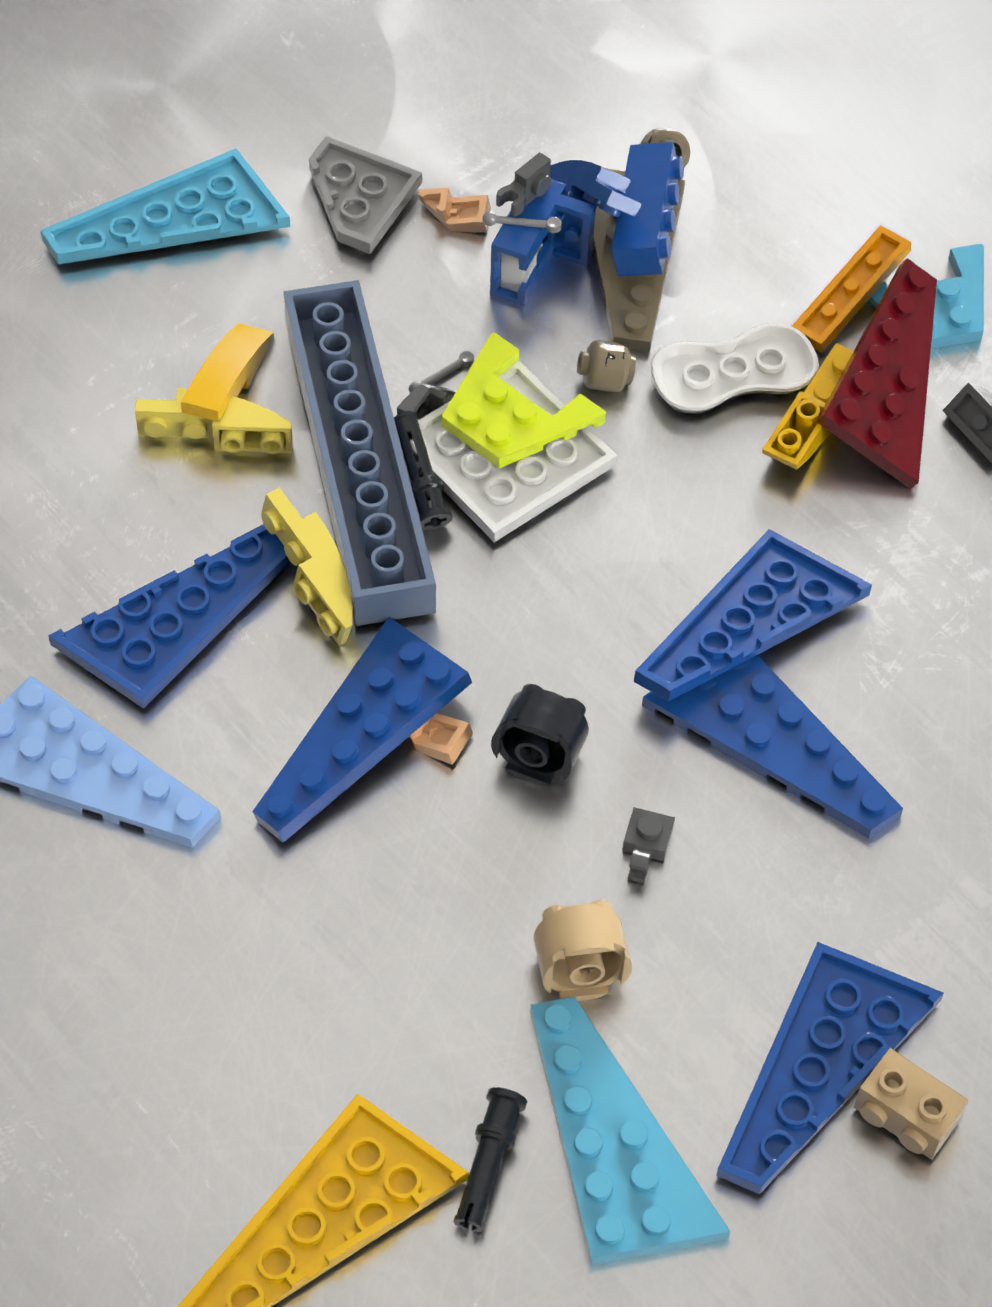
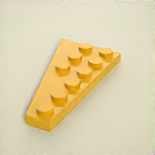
M357 1094L177 1307H272L467 1181L469 1172L363 1096Z

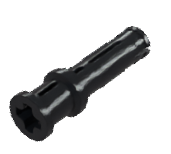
M414 411L402 412L396 415L394 420L412 482L411 487L422 530L438 529L449 524L453 518L451 511L446 509L441 493L444 490L443 482L437 476H434L427 447L418 423L417 413ZM411 440L414 441L419 462H416L415 456L410 442ZM429 501L432 503V508L429 507Z
M492 1087L488 1089L486 1099L489 1105L483 1123L477 1125L475 1131L476 1140L479 1142L457 1215L453 1221L455 1225L465 1230H468L469 1224H472V1232H481L483 1230L484 1219L505 1151L511 1150V1147L515 1145L517 1137L514 1134L517 1119L519 1113L526 1109L528 1102L521 1094L506 1088Z

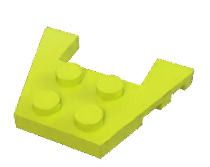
M493 332L442 414L441 426L497 468H502L542 451L543 445L559 438L566 441L577 436V431L590 425L596 428L606 422V411L581 393L552 416L500 379V375L519 361L520 350Z

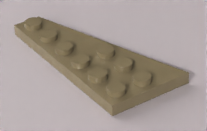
M606 168L622 176H625V171ZM678 179L680 201L679 205H674L673 210L675 212L676 224L675 231L669 232V237L671 240V251L679 219L686 180ZM597 206L595 210L593 251L596 266L599 269L600 286L604 294L611 341L623 343L628 349L650 352L670 258L665 259L663 274L618 277L611 251L617 217L599 209V206Z

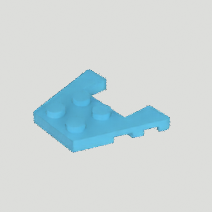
M983 244L950 249L948 259L956 278L937 280L931 349L977 342L982 339L984 332ZM885 281L866 302L867 305H874L877 308L887 289Z

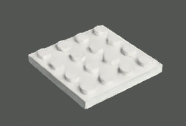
M517 361L499 376L500 379L552 416L565 406L520 361ZM450 401L418 420L434 476H437L443 482V491L493 542H496L617 465V454L588 426L578 430L577 436L566 441L559 438L543 445V450L502 468H497L441 426V416ZM411 440L410 442L415 456L416 462H419L414 441Z

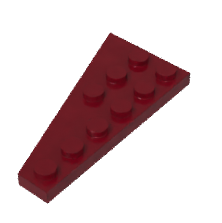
M906 258L896 270L816 422L911 489L919 483L937 279Z

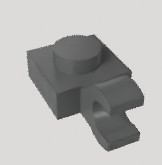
M539 152L515 171L514 181L497 191L496 205L500 207L505 202L512 201L511 215L516 217L522 214L526 205L537 196L544 195L551 184V159Z
M633 807L622 851L632 853L628 880L645 883L651 858L660 861L665 860L674 828L675 817Z

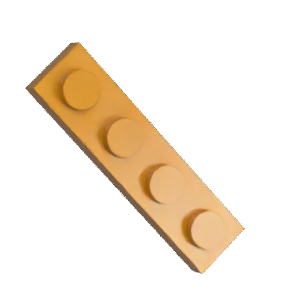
M880 225L793 323L792 327L801 331L809 339L813 348L822 353L911 252V241Z

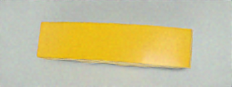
M240 323L235 325L213 349L196 374L181 400L182 413L219 422L231 397H238L242 388H249L274 338V332Z

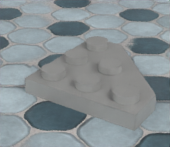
M329 136L323 139L309 158L311 175L337 241L368 254L372 253L422 184V172Z

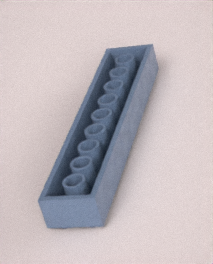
M359 280L283 291L285 322L336 543L350 585L355 625L360 626L383 622L388 617L395 620L436 613V582Z

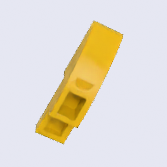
M838 343L834 345L804 393L800 391L763 447V454L796 470L814 454L830 434L829 430L816 421L846 367L853 350Z

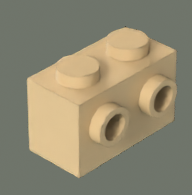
M889 1048L860 1087L854 1108L860 1111L861 1116L871 1125L884 1127L899 1137L900 1142L908 1150L916 1154L922 1153L932 1160L961 1120L969 1100Z

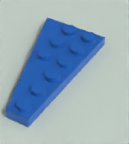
M264 524L230 541V547L212 556L206 553L195 559V565L177 574L174 570L119 598L118 605L99 615L94 611L81 618L82 623L66 632L60 629L48 635L50 645L144 709L290 563L286 556L284 545L276 534L269 533Z
M768 529L635 670L634 682L669 702L870 596L872 584Z
M388 617L254 808L253 814L257 822L284 843L472 684L469 672Z
M758 655L669 702L652 692L643 696V707L654 713L656 710L674 719L673 724L686 732L691 729L710 740V746L759 775L765 778L771 776L787 785L786 790L799 798L804 795L824 807V813L867 838L872 837L901 817L903 807Z
M817 942L723 1155L716 1176L760 1194L862 1086L889 1048L895 1050L942 1000L944 992Z

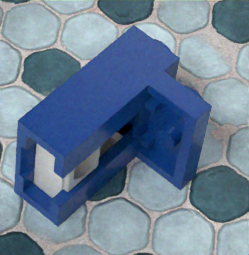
M551 179L550 187L546 193L532 200L525 206L523 213L516 216V218L547 221L551 217H557L562 221L561 231L550 233L547 228L502 224L491 244L490 296L525 307L552 256L587 267L592 258L596 205L566 196V184ZM510 210V212H509V214H508L507 217H513V216L511 215V210Z

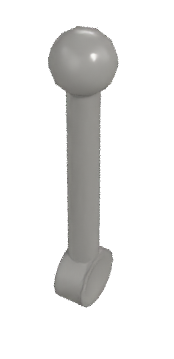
M492 211L484 213L482 217L483 223L487 226L499 223L547 228L550 233H558L562 228V221L557 217H551L546 221L497 216Z
M470 351L461 352L457 361L421 382H412L408 388L409 393L421 384H433L461 366H472L474 354Z

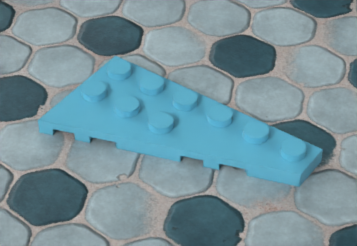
M236 148L40 230L43 243L57 263L64 264L291 227L290 216Z
M570 997L531 1004L530 1014L590 1264L596 1265L729 1239V1228L577 999Z

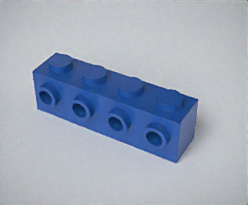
M673 142L630 145L624 177L631 179L625 194L641 202L642 205L636 217L622 212L619 218L617 217L611 251L618 277L663 274L665 259L671 257L669 232L675 231L676 224L673 207L674 205H679L680 191L678 179H683L684 176L683 159L676 156Z

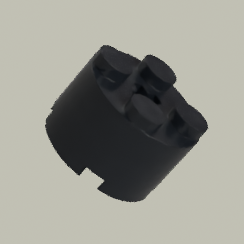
M526 684L520 692L512 697L492 737V752L496 758L500 753L507 761L505 769L524 781L538 785H550L552 779L561 777V782L571 773L587 739L589 726L584 716L586 708L577 699L565 698L557 693L544 690L536 684Z

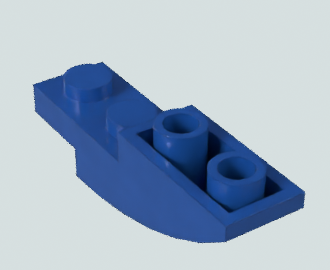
M568 160L551 165L550 177L552 180L566 184V196L596 205V208L599 206V209L618 218L622 212L636 217L642 203L625 194L631 179L595 163L583 160Z

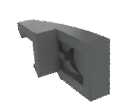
M421 384L397 407V415L406 411H414L417 413L418 420L451 401L456 391L449 388Z

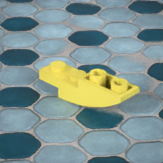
M177 388L176 400L136 399L135 416L138 436H151L155 438L189 437L192 439L213 438L215 451L232 453H293L292 423L277 413L247 400L232 396L220 421L217 422L182 413L181 400L188 389Z
M279 487L266 494L261 511L262 522L269 533L276 534L280 539L289 561L295 566L299 565L293 582L297 597L303 604H308L317 616V622L323 633L328 637L332 636L340 647L346 643L352 628L353 610L350 585L342 558L333 538L317 512L302 519Z

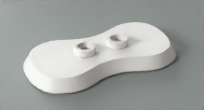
M771 323L754 327L744 334L724 342H678L670 344L654 355L651 360L650 370L658 393L673 409L684 413H702L739 395L751 393L780 395L796 392L810 384L819 370V363L811 342L801 331L789 325Z

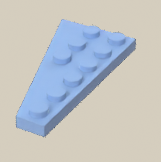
M32 675L0 704V781L19 787L20 792L80 812L83 809L102 814L104 820L117 824L119 821L142 827L144 833L193 848L221 820L219 809Z

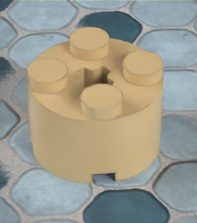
M598 900L591 904H579L569 907L554 905L543 911V920L535 929L533 940L545 990L550 994L551 989L559 992L560 999L575 997L577 1001H587L610 993L608 986L617 980H620L621 985L628 980L632 971V963L620 917L613 911L612 904L609 901Z

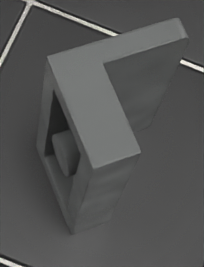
M968 382L942 411L992 463V393L985 388Z

